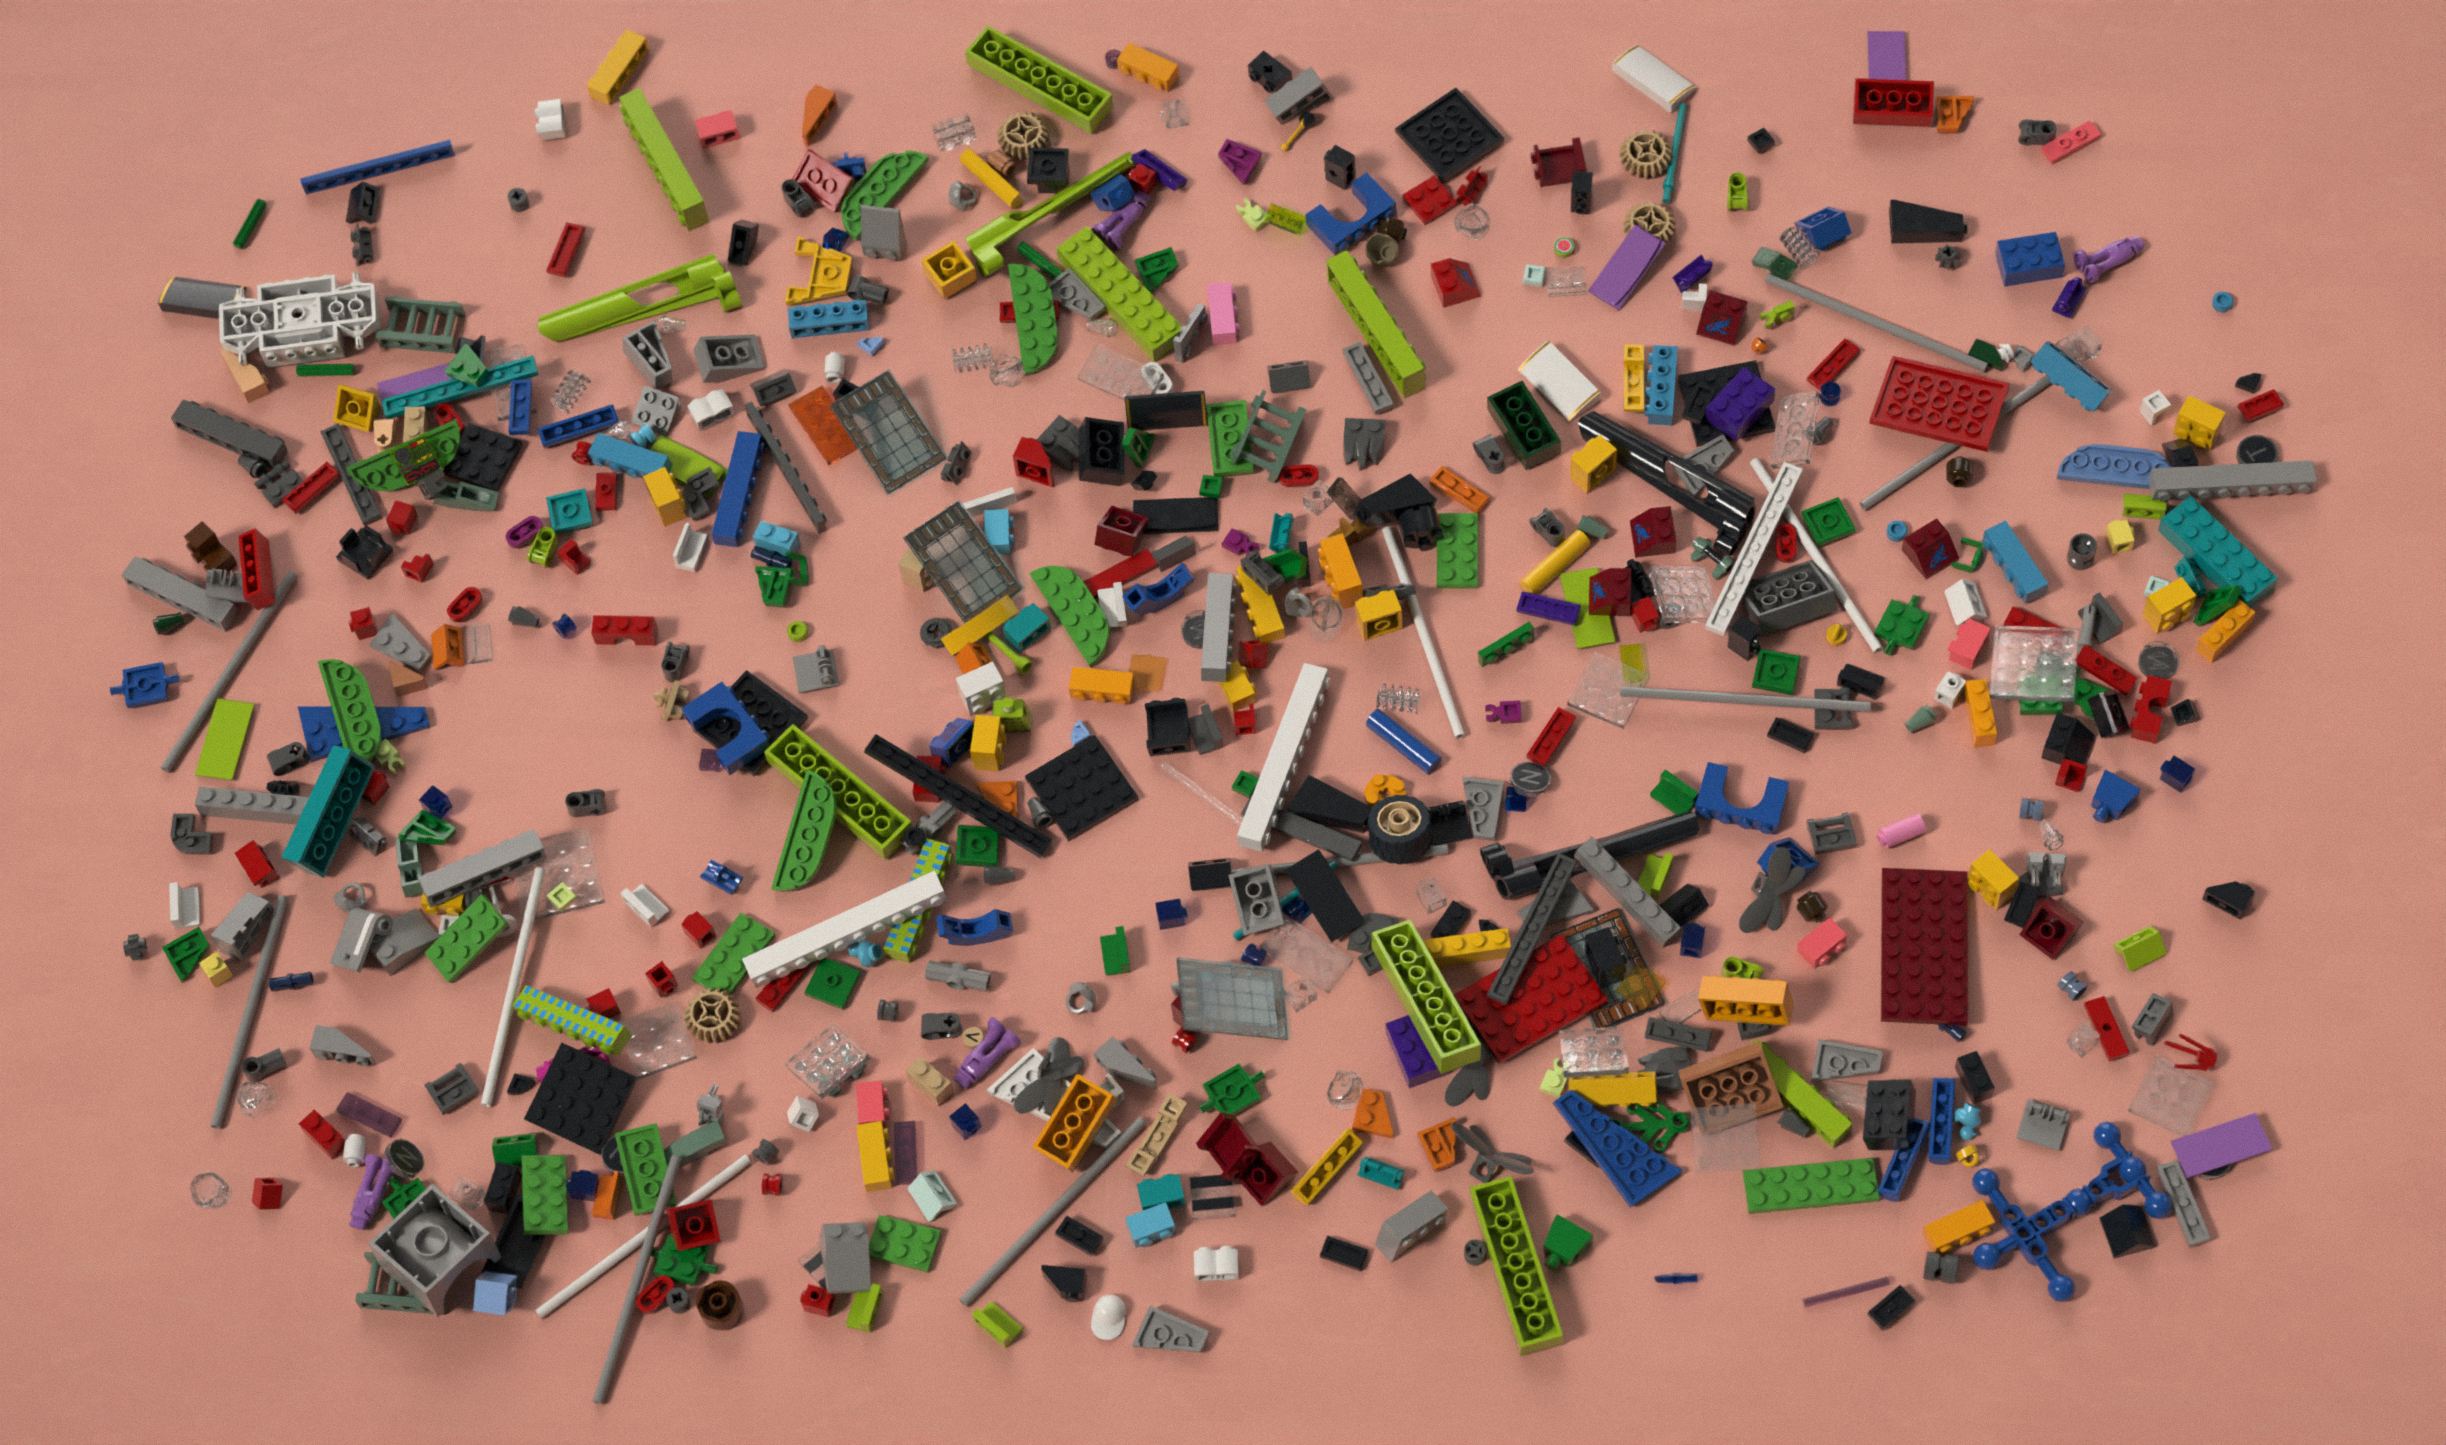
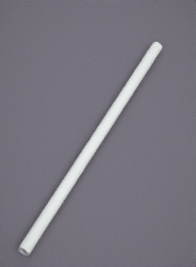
M1755 458L1750 462V465L1767 491L1770 492L1774 481L1760 460ZM1787 504L1783 512L1784 517L1795 528L1797 537L1822 575L1834 589L1835 595L1873 653H1878L1883 647L1789 504Z
M1385 527L1382 529L1400 583L1412 585L1392 527ZM1415 594L1409 595V599L1406 600L1455 738L1461 739L1465 736L1419 603Z
M536 867L481 1100V1105L484 1107H491L514 1009L512 1005L516 1000L545 875V869Z
M746 1154L675 1207L701 1201L751 1163L750 1159ZM666 1213L663 1216L659 1231L669 1225ZM648 1227L537 1308L535 1311L541 1319L642 1245Z

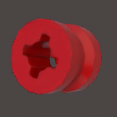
M579 441L576 445L577 450L571 455L572 459L581 465H589L591 458L588 452L592 445Z
M1181 1027L1174 1035L1172 1045L1181 1047L1182 1051L1187 1054L1196 1044L1198 1036L1194 1033L1190 1034L1187 1028Z
M764 1174L762 1178V1195L773 1193L775 1196H780L783 1184L782 1175L770 1176V1174Z

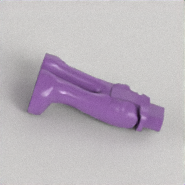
M1140 190L1135 193L1136 196L1116 209L1105 221L1091 228V231L1102 242L1106 239L1108 247L1115 252L1121 250L1123 247L1122 235L1138 220L1150 200V197ZM1119 220H1122L1113 230H1111Z
M2138 236L2133 238L2127 237L2125 240L2121 239L2110 243L2090 255H2087L2084 250H2078L2074 252L2073 258L2079 272H2083L2085 280L2093 283L2107 270L2125 263L2138 255V251L2144 249L2145 246ZM2108 258L2107 260H2105V261H2103V262H2101V263H2099V264H2096V263L2102 261L2103 259Z
M991 1017L987 1022L988 1034L968 1054L961 1068L957 1069L958 1073L953 1078L964 1089L971 1083L975 1084V1080L984 1076L1007 1050L1017 1048L1021 1044V1040L1010 1030L1006 1031L1005 1027L994 1017ZM1002 1037L996 1047L988 1055H985L987 1050Z
M367 1154L365 1157L366 1171L355 1197L353 1210L350 1213L352 1218L349 1226L360 1230H365L367 1224L371 1223L372 1219L370 1217L373 1218L376 1214L391 1176L402 1173V1170L393 1161ZM381 1169L375 1187L371 1191L373 1181L378 1173V1170Z

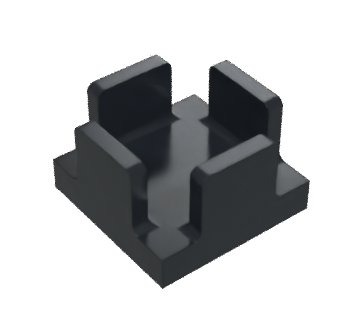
M1030 147L1027 184L1037 185L1038 193L1052 194L1058 192L1057 185H1068L1069 148Z
M366 525L364 528H360L357 533L353 528L348 530L339 541L342 550L336 558L339 562L369 580L394 550L392 546L384 542L380 533Z

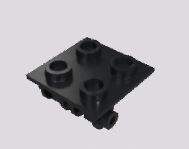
M1634 559L1627 561V567L1625 568H1631L1630 604L1646 597L1651 598L1658 595L1640 562L1634 561Z
M1463 800L1427 807L1431 816V846L1472 838L1466 814V805Z

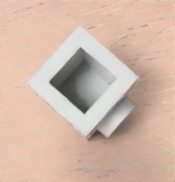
M1948 671L1935 690L1934 700L1952 709L1964 691L1966 680L1959 674H1953Z

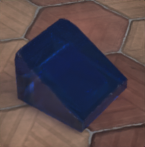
M831 228L823 236L822 247L841 252L849 234L839 229Z
M1507 787L1505 810L1525 812L1527 790L1519 787Z
M1300 897L1295 898L1282 908V912L1297 925L1312 914L1306 902Z

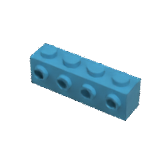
M866 300L788 308L789 330L792 339L870 330Z
M2050 341L2045 342L2030 361L2034 364L2033 368L2041 374L2044 372L2048 375L2051 383L2065 389L2064 392L2073 399L2077 398L2081 402L2080 405L2087 411L2092 410L2094 412L2112 391Z
M1654 345L1653 353L1649 352L1648 364L1652 365V370H1648L1647 382H1651V387L1646 389V399H1650V402L1645 404V416H1649L1648 424L1672 426L1678 346Z
M600 433L597 434L588 452L593 464L599 467L607 466L617 473L625 472L635 479H638V477L643 478V476L663 467L666 468L669 474L673 466L666 455Z
M2005 520L1985 530L1982 540L1983 546L1993 555L1994 563L2003 570L2006 581L2011 582L2016 596L2022 598L2026 604L2046 594L2048 582L2007 521Z

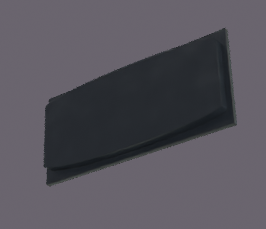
M1217 498L1133 500V512L1149 517L1144 534L1218 531Z
M1319 849L1285 869L1331 943L1365 922Z

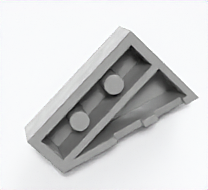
M1310 67L1302 71L1292 81L1287 82L1280 90L1272 93L1265 100V103L1280 124L1283 125L1301 116L1303 110L1311 106L1315 109L1319 107V102L1325 99L1331 101L1334 97L1317 73Z
M656 320L622 337L623 352L654 389L659 390L672 383V367L664 349Z
M247 892L210 936L220 952L243 961L274 909L268 900Z
M1432 1190L1383 1222L1375 1241L1376 1247L1392 1263L1434 1227L1442 1225L1446 1220L1445 1215L1448 1208Z

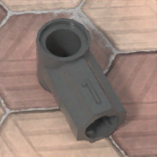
M856 275L851 282L847 295L852 300L862 301L865 299L883 305L888 299L889 288L870 283L867 278Z
M280 1048L257 1058L248 1057L244 1060L242 1069L248 1081L256 1083L261 1081L265 1075L287 1066ZM252 1068H257L256 1071L249 1072Z

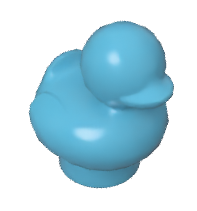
M866 940L861 943L855 942L848 949L850 956L858 957L861 965L864 967L874 966L883 955L879 944Z
M1967 1102L1954 1113V1121H1959L1966 1125L1959 1132L1960 1137L1966 1141L1971 1140L1974 1136H1978L1974 1128L1979 1127L1981 1124L1979 1116L1981 1109Z

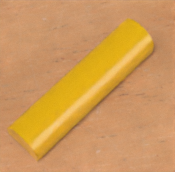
M967 148L963 151L959 162L1011 209H1016L1023 203L1020 193L973 150Z
M1576 530L1520 580L1519 585L1528 593L1537 595L1590 547V540L1582 531Z
M1346 1128L1291 1189V1194L1303 1205H1309L1364 1142L1350 1128Z

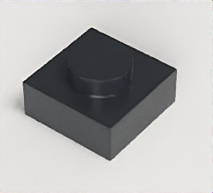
M1764 127L1747 138V141L1758 154L1775 145V140Z
M1143 470L1131 483V486L1135 490H1148L1153 486L1157 475L1153 471Z

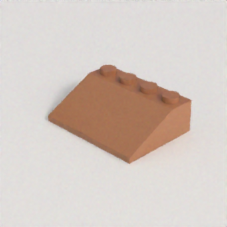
M1760 1041L1678 1070L1681 1083L1702 1136L1784 1108Z

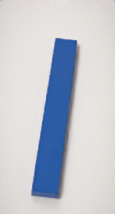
M446 140L300 178L305 194H310L455 156L451 141Z

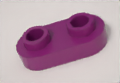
M529 516L509 529L506 533L508 545L512 548H520L536 538L539 530L543 528L541 519L537 516Z

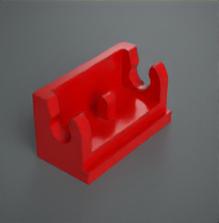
M254 840L235 852L236 857L253 885L259 884L263 888L275 879L280 878L262 846Z

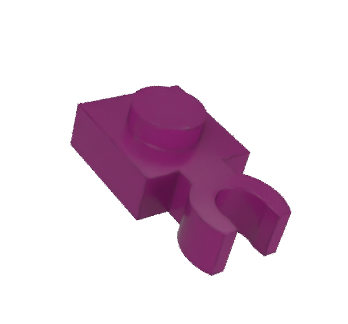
M1231 528L1221 543L1223 548L1238 556L1241 552H1244L1246 556L1249 555L1251 549L1260 550L1258 543L1249 542V536Z
M1520 700L1500 701V707L1492 704L1485 706L1486 712H1493L1492 715H1486L1487 722H1493L1497 718H1501V724L1522 723Z

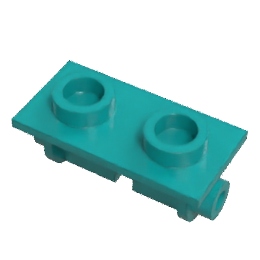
M1274 513L1268 549L1275 553L1289 549V531L1291 530L1292 522H1294L1291 513H1285L1284 516Z
M2184 556L2174 567L2176 574L2179 578L2182 577L2199 598L2206 596L2207 589L2202 579L2195 578L2200 575L2195 562Z
M1365 1156L1360 1161V1169L1357 1176L1398 1190L1405 1170Z

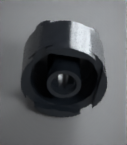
M1420 506V510L1413 511V508L1409 509L1399 517V527L1404 546L1406 548H1419L1421 551H1427L1431 549V545L1444 538L1437 510L1430 506Z

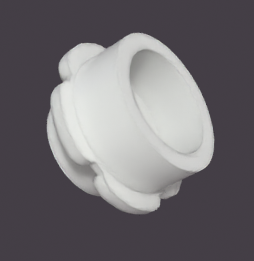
M2008 343L1999 345L2000 349L1997 352L2001 361L2009 362L2010 359L2014 358L2013 351Z

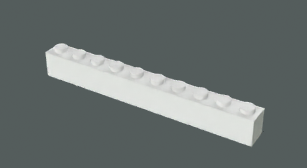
M1307 663L1303 664L1238 831L1237 839L1239 846L1262 852L1264 846L1269 844L1271 838L1270 830L1276 826L1278 809L1281 810L1283 808V797L1285 792L1288 793L1290 790L1291 776L1296 774L1298 767L1297 760L1303 756V745L1305 740L1308 741L1310 738V727L1312 723L1316 722L1318 706L1323 704L1324 690L1330 686L1331 678L1328 677L1327 668Z
M934 870L751 954L742 960L755 988L765 986L770 981L779 977H785L798 968H805L809 963L824 959L835 951L844 950L848 945L861 942L874 933H881L894 924H900L911 916L920 915L931 907H937L948 899Z

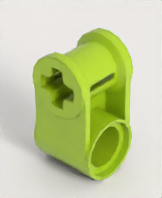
M1736 172L1730 175L1728 181L1727 211H1731V209H1744V211H1747L1746 177L1744 174Z
M544 527L539 530L533 545L528 551L527 562H536L542 564L545 568L550 566L559 545L558 538L552 528Z
M1732 956L1725 959L1721 974L1724 978L1739 977L1741 979H1751L1753 975V979L1760 978L1765 971L1757 964ZM1734 967L1737 971L1730 972L1727 968Z

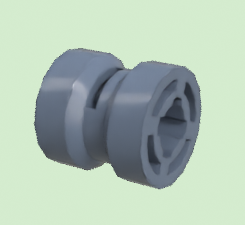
M2022 798L2019 818L2027 819L2032 817L2034 821H2041L2043 801L2036 800L2032 803L2029 799Z
M2073 971L2067 973L2057 985L2062 991L2068 992V997L2072 1001L2077 1000L2088 988L2083 981L2077 979V975Z

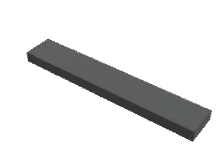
M339 423L320 431L364 527L383 519L369 488L359 484L346 468L357 462Z
M1252 797L1249 798L1246 806L1244 807L1241 813L1242 817L1245 816V813L1247 811V808ZM1278 809L1276 826L1271 828L1351 862L1354 861L1362 846L1361 841L1283 809Z

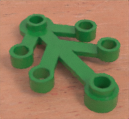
M1659 1099L1656 1102L1658 1104L1657 1108H1653L1650 1105L1648 1109L1652 1113H1660L1666 1119L1658 1120L1640 1107L1639 1103L1631 1104L1637 1107L1636 1110H1631L1629 1106L1626 1107V1110L1630 1115H1637L1643 1119V1122L1622 1124L1619 1119H1610L1629 1132L1646 1131L1640 1137V1140L1646 1144L1659 1129L1668 1128L1661 1138L1654 1141L1653 1148L1657 1153H1663L1670 1139L1676 1133L1685 1132L1690 1124L1686 1114L1671 1112L1661 1104ZM1681 1121L1683 1124L1681 1126H1677L1675 1122ZM1662 1143L1664 1147L1658 1148L1656 1144Z

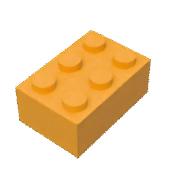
M1343 533L1320 540V548L1317 549L1319 555L1318 562L1321 570L1325 571L1326 575L1324 578L1327 587L1331 586L1333 603L1338 604L1340 610L1355 606V602L1363 597L1362 583Z

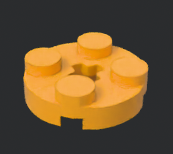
M1387 774L1374 775L1364 790L1365 802L1371 807L1375 806L1378 801L1383 800L1381 792L1387 791L1391 796L1406 795L1404 783L1397 777Z

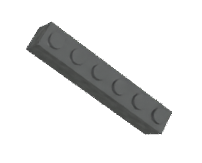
M183 399L171 417L176 428L239 455L245 454L249 457L263 460L266 466L274 469L276 464L281 463L288 452L284 444L285 442L281 438L269 436L261 429L255 430L244 422H236L230 416H222L211 408L205 409L195 401L189 402Z

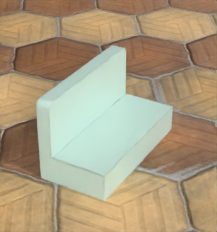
M936 1170L921 1172L908 1187L909 1193L929 1222L933 1221L941 1211L951 1210L957 1205V1202Z

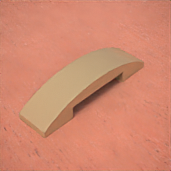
M1168 1093L1158 1110L1157 1118L1139 1148H1135L1125 1166L1143 1177L1149 1172L1175 1132L1188 1105L1187 1102Z

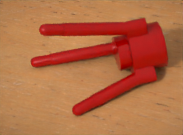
M2179 1034V1037L2201 1050L2195 1051L2175 1043L2164 1042L2167 1046L2195 1055V1062L2199 1063V1065L2175 1064L2174 1068L2194 1069L2207 1072L2208 1068L2213 1069L2215 1066L2217 1053L2214 1052V1049L2208 1048L2183 1034Z

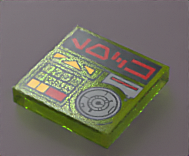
M425 433L388 451L407 487L443 469Z

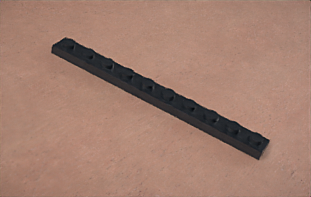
M877 734L874 735L864 750L865 754L1040 859L1052 842V839Z

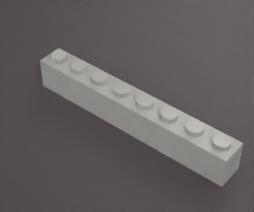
M2312 460L2152 468L2148 477L2152 500L2160 501L2169 499L2186 500L2189 496L2206 499L2209 497L2226 498L2238 495L2241 497L2258 494L2266 496L2277 493L2281 495L2297 492L2306 494L2313 491L2317 482Z

